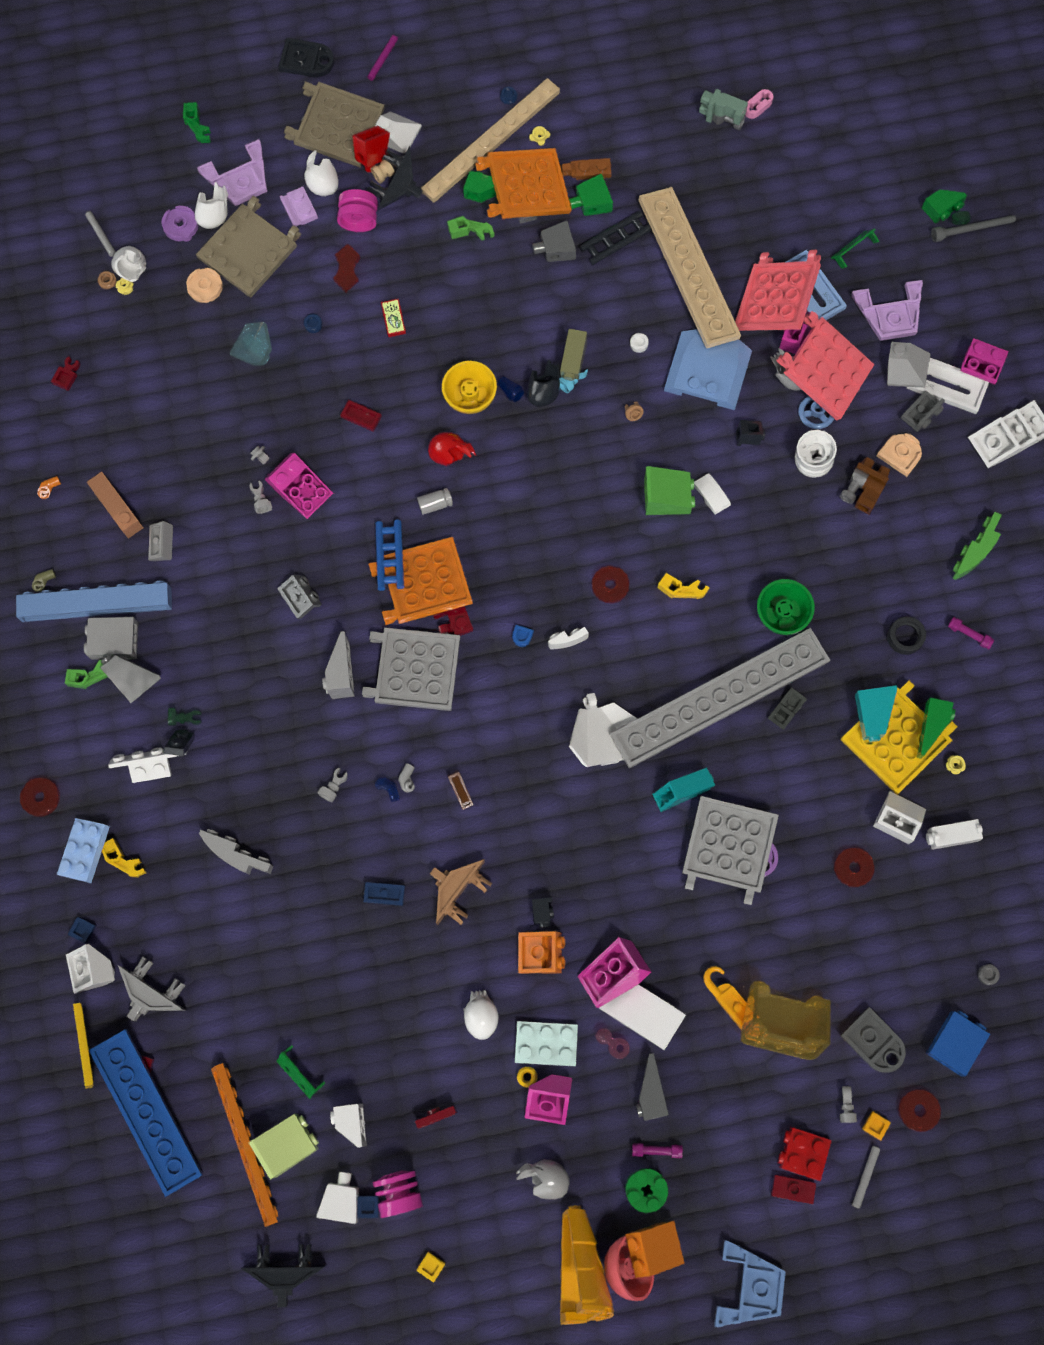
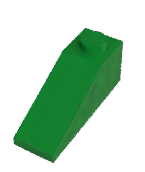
M929 698L926 702L917 758L921 759L928 752L950 721L954 720V702Z

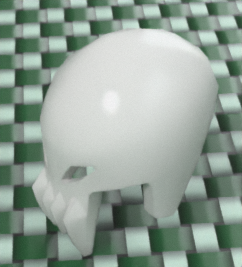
M315 150L307 160V168L304 174L307 187L316 195H332L338 189L336 170L329 159H323L320 166L314 165L317 152Z
M215 182L213 199L207 201L205 194L199 193L195 209V220L203 228H216L226 220L228 214V192L225 185L222 188Z
M126 246L115 252L112 258V268L123 279L134 282L138 280L139 276L146 269V259L137 248Z
M480 990L479 992L475 991V993L471 991L470 1001L466 1008H463L465 1025L472 1036L484 1040L489 1038L497 1028L498 1011L485 990L482 992Z

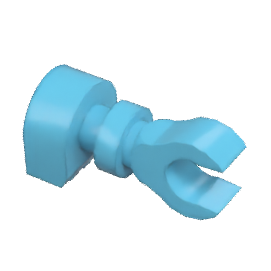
M588 369L580 373L579 380L587 376ZM563 377L559 378L560 388L565 393L573 390L574 385L578 382L577 379L569 381Z

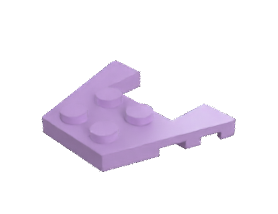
M259 139L245 145L252 161L224 174L218 175L212 161L197 167L198 172L213 186L215 182L222 188L225 185L228 192L227 199L235 206L250 200L252 196L257 197L267 192L262 146Z
M922 280L906 282L905 290L908 300L880 305H872L869 288L852 291V298L880 341L916 335Z

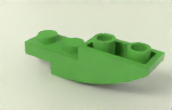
M994 512L991 517L987 516L983 523V527H985L983 533L980 532L976 540H972L969 546H964L960 554L963 556L961 562L957 561L952 570L955 572L953 579L957 580L968 574L992 550L1001 535L994 531L1001 518V514Z

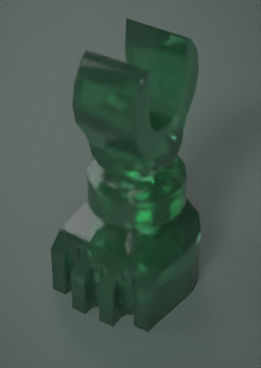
M168 708V726L177 725V722H180V724L190 722L193 725H199L201 721H195L192 718L194 715L202 714L196 710L187 714L184 712L177 714L175 708Z

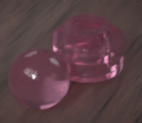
M601 1028L597 1031L596 1040L600 1044L609 1045L608 1050L612 1057L622 1059L628 1055L630 1047L625 1039H613L610 1030L607 1028ZM618 1045H622V1052H617L616 1047Z

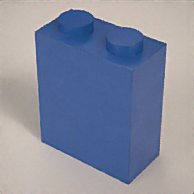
M953 1011L947 1016L926 1054L959 1076L964 1077L968 1074L990 1034L985 1031L987 1028L978 1022L974 1024L969 1021V1017L963 1012Z

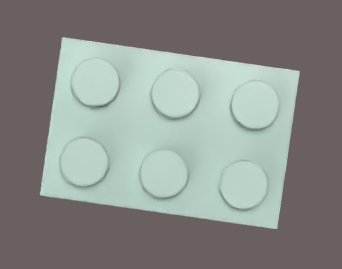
M517 1021L515 1063L576 1066L578 1025Z

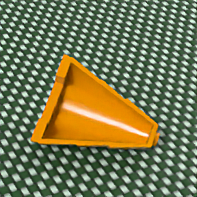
M581 1206L568 1207L569 1209L562 1213L560 1323L580 1324L588 1323L587 1321L591 1320L601 1321L614 1316L613 1302L605 1279L604 1269L596 1249L597 1242L586 1211L581 1209Z

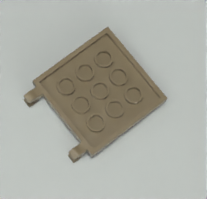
M305 82L303 94L312 96L299 130L286 126L284 131L286 134L285 138L294 140V145L311 151L316 150L317 153L361 168L362 164L355 159L353 135L375 127L378 119L383 114L384 105L318 82L317 86Z
M255 196L251 197L247 206L242 203L196 254L198 259L250 298L297 247L295 241L301 236V233H299L300 229L295 225L290 228L286 236L257 215L255 211L261 207V204L259 203L260 200Z

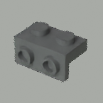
M925 391L901 416V419L917 432L922 427L926 429L932 422L931 418L934 415L938 416L943 411L944 407L942 405L945 400L942 398L939 401L928 391Z

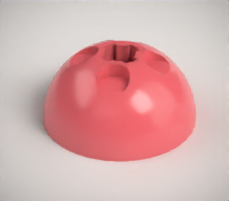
M626 1236L616 1240L609 1248L605 1257L604 1273L611 1289L620 1297L631 1301H642L649 1296L652 1290L654 1275L635 1278Z

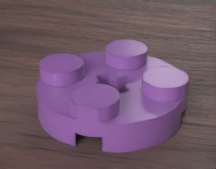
M176 206V209L171 211L169 209L162 218V227L166 236L174 241H190L198 229L194 212L186 206ZM181 221H183V225H182V226H178V225L176 224V223H180Z

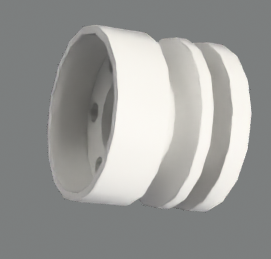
M812 430L803 434L798 441L795 454L796 467L802 474L815 478L821 477L830 471L837 451L836 442L833 437L821 430Z

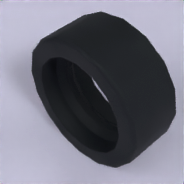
M905 616L898 618L891 625L887 634V640L895 652L909 655L922 647L926 640V630L918 619ZM908 625L916 630L918 639L914 645L904 646L897 641L895 635L896 630L900 626Z

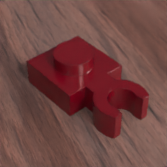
M70 357L65 359L64 368L58 367L51 380L53 385L67 391L70 390L77 377L74 371L80 368L78 360L73 365H70L72 362Z

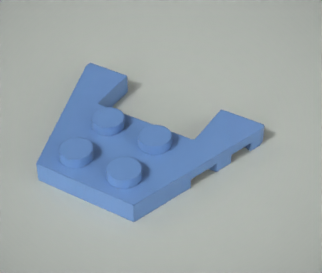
M724 1240L722 1260L744 1264L739 1309L716 1306L714 1326L722 1327L729 1324L781 1316L785 1271L730 1241Z

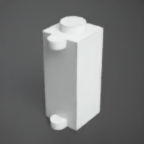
M978 819L931 827L927 830L928 833H926L927 843L931 845L932 850L978 842L983 839L982 826L979 824Z

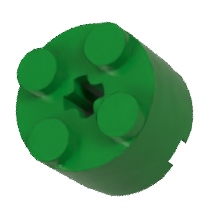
M642 1168L636 1170L628 1177L625 1192L628 1201L636 1210L651 1213L660 1209L666 1202L668 1187L663 1176L657 1171L650 1168ZM648 1184L652 1192L644 1196L641 1188L646 1187Z

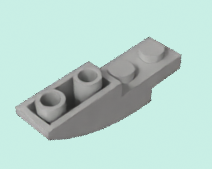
M207 829V832L200 830L199 834L207 846L229 865L249 875L252 867L271 874L273 866L269 864L270 860L260 856L258 859L252 858L251 853L244 850L238 852L240 845L232 837L225 836V838H221L213 830Z

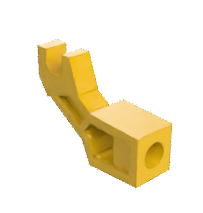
M667 573L658 583L657 587L670 598L700 599L709 591L708 586H705L703 590L698 589L699 580L689 586H682L681 581ZM673 584L677 590H670L669 587Z
M112 838L104 843L102 853L107 863L129 874L130 877H140L146 873L144 868L139 871L136 870V866L142 863L140 859L124 860L125 856L115 839ZM116 851L117 859L110 858L109 854Z

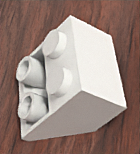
M890 791L873 827L910 844L914 841L922 825L926 809Z

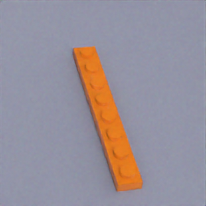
M223 1063L214 1066L211 1070L264 1225L267 1227L278 1222V1212L276 1207L271 1204L270 1189L268 1185L265 1186L263 1181L264 1171L261 1165L258 1166L257 1156L249 1144L250 1131L247 1126H244L242 1120L244 1118L243 1110L237 1105V1093L235 1088L230 1085L229 1070L227 1067L224 1068Z

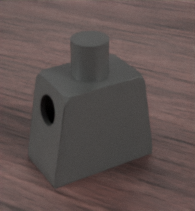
M568 221L542 230L541 242L532 244L534 254L544 252L548 262L576 259V249Z

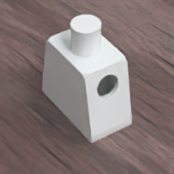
M339 1172L338 1183H328L317 1218L358 1223L357 1201L359 1188L350 1186L351 1173Z

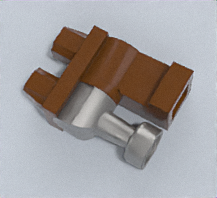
M866 457L861 463H858L851 476L848 490H843L840 498L846 503L853 504L856 499L854 493L858 488L863 489L864 491L858 499L855 508L870 515L889 480L890 469L881 466L877 472L871 469L875 462Z

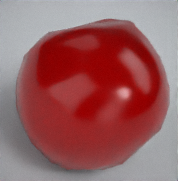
M453 432L437 434L428 446L430 458L444 466H449L453 462L461 460L464 453L470 458L472 457L471 452L476 455L471 443L465 442L458 434Z

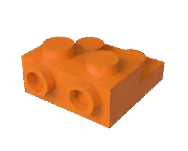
M556 931L519 933L518 973H562V969L565 967V958L562 956L565 938L562 936V933Z

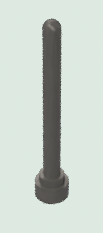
M1011 215L948 229L935 227L931 230L933 242H940L946 236L1013 223L1016 221V217Z

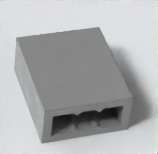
M134 617L88 618V624L85 625L87 643L84 644V652L91 660H103L109 654L111 657L116 654L124 659H137L138 622Z

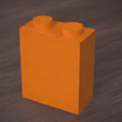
M674 1221L658 1223L625 1234L635 1278L652 1276L685 1264Z

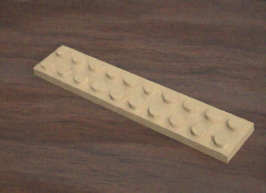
M670 187L640 195L639 203L706 349L740 339L739 329L673 188Z

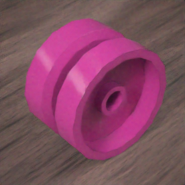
M359 189L347 190L341 193L338 199V224L342 228L353 232H366L375 228L377 224L376 212L378 209L377 197L368 191Z

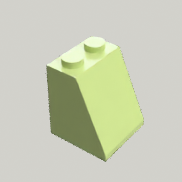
M294 1114L249 1142L270 1179L280 1176L319 1149L317 1147L319 1142L313 1133L310 1134L306 1129L308 1124L302 1115Z

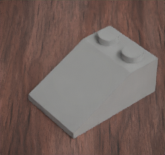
M345 631L340 632L325 670L326 677L322 678L323 688L326 689V694H329L332 699L355 696L350 644Z

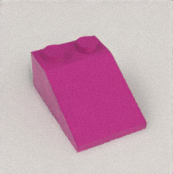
M619 937L578 975V978L596 1008H600L637 986L651 973V970L633 942Z

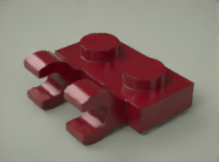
M465 606L433 615L435 620L448 616L450 624L438 626L439 633L441 634L454 632V635L462 636L473 632Z

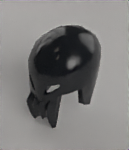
M548 359L545 374L537 377V371L532 370L527 388V398L534 406H547L558 397L561 370L559 363L555 366L554 364L551 365V361Z

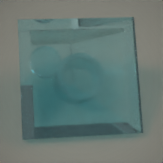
M265 322L245 324L229 354L254 366L266 364L272 351L267 324Z

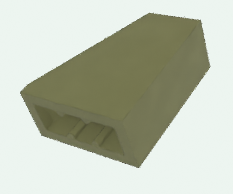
M574 329L568 330L560 370L561 377L565 380H579L587 348V332Z

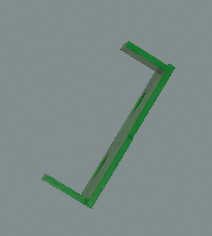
M876 229L864 231L833 255L831 259L835 258L841 269L846 268L847 265L841 256L867 236H869L873 244L879 242L873 232Z
M291 1045L284 1052H281L276 1062L310 1099L324 1086L325 1082L316 1089L308 1082L286 1055L292 1050L293 1046Z

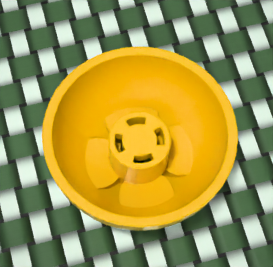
M476 361L457 363L446 372L442 381V392L446 402L454 410L464 414H475L483 411L492 403L496 395L497 382L493 372L484 364Z

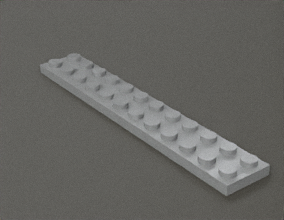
M809 628L612 732L610 736L630 769L829 663L830 659L812 629Z

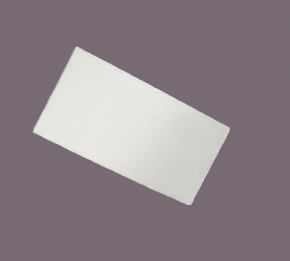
M1032 401L1021 409H1016L1005 417L998 418L969 436L968 439L987 468H990L1044 439V414L1036 402Z
M640 985L633 987L599 1008L663 1050H665L686 1016Z

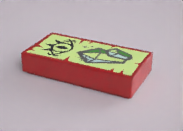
M399 299L381 302L388 337L406 334Z

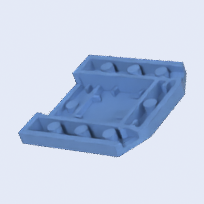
M698 329L682 331L664 391L682 396V393L717 402V406L735 410L752 350L739 339L706 349Z

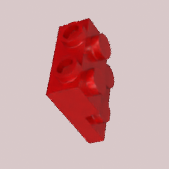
M790 1127V1131L786 1130L784 1135L785 1149L780 1152L778 1158L780 1168L821 1181L831 1140Z

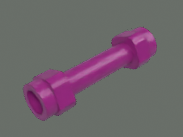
M953 617L948 625L951 630L955 632L959 630L980 642V646L988 650L994 642L991 636L987 634L983 636L965 626L959 618Z
M633 1143L632 1156L643 1157V1154L671 1155V1158H682V1145L661 1147L643 1146L642 1143Z

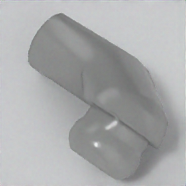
M407 763L398 780L403 791L412 792L415 785L410 776L415 767Z

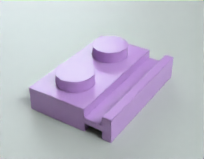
M304 187L288 192L285 196H280L292 224L296 227L318 219Z

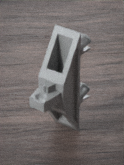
M142 957L133 972L118 966L129 997L132 1000L130 1004L132 1009L127 1015L131 1020L137 1021L141 1014L146 1015L148 1011H186V1009L176 1003V998L186 986L184 983H180L177 987L179 980L175 978L167 992L162 994L144 981L143 977L153 965L151 961L146 963L147 958Z

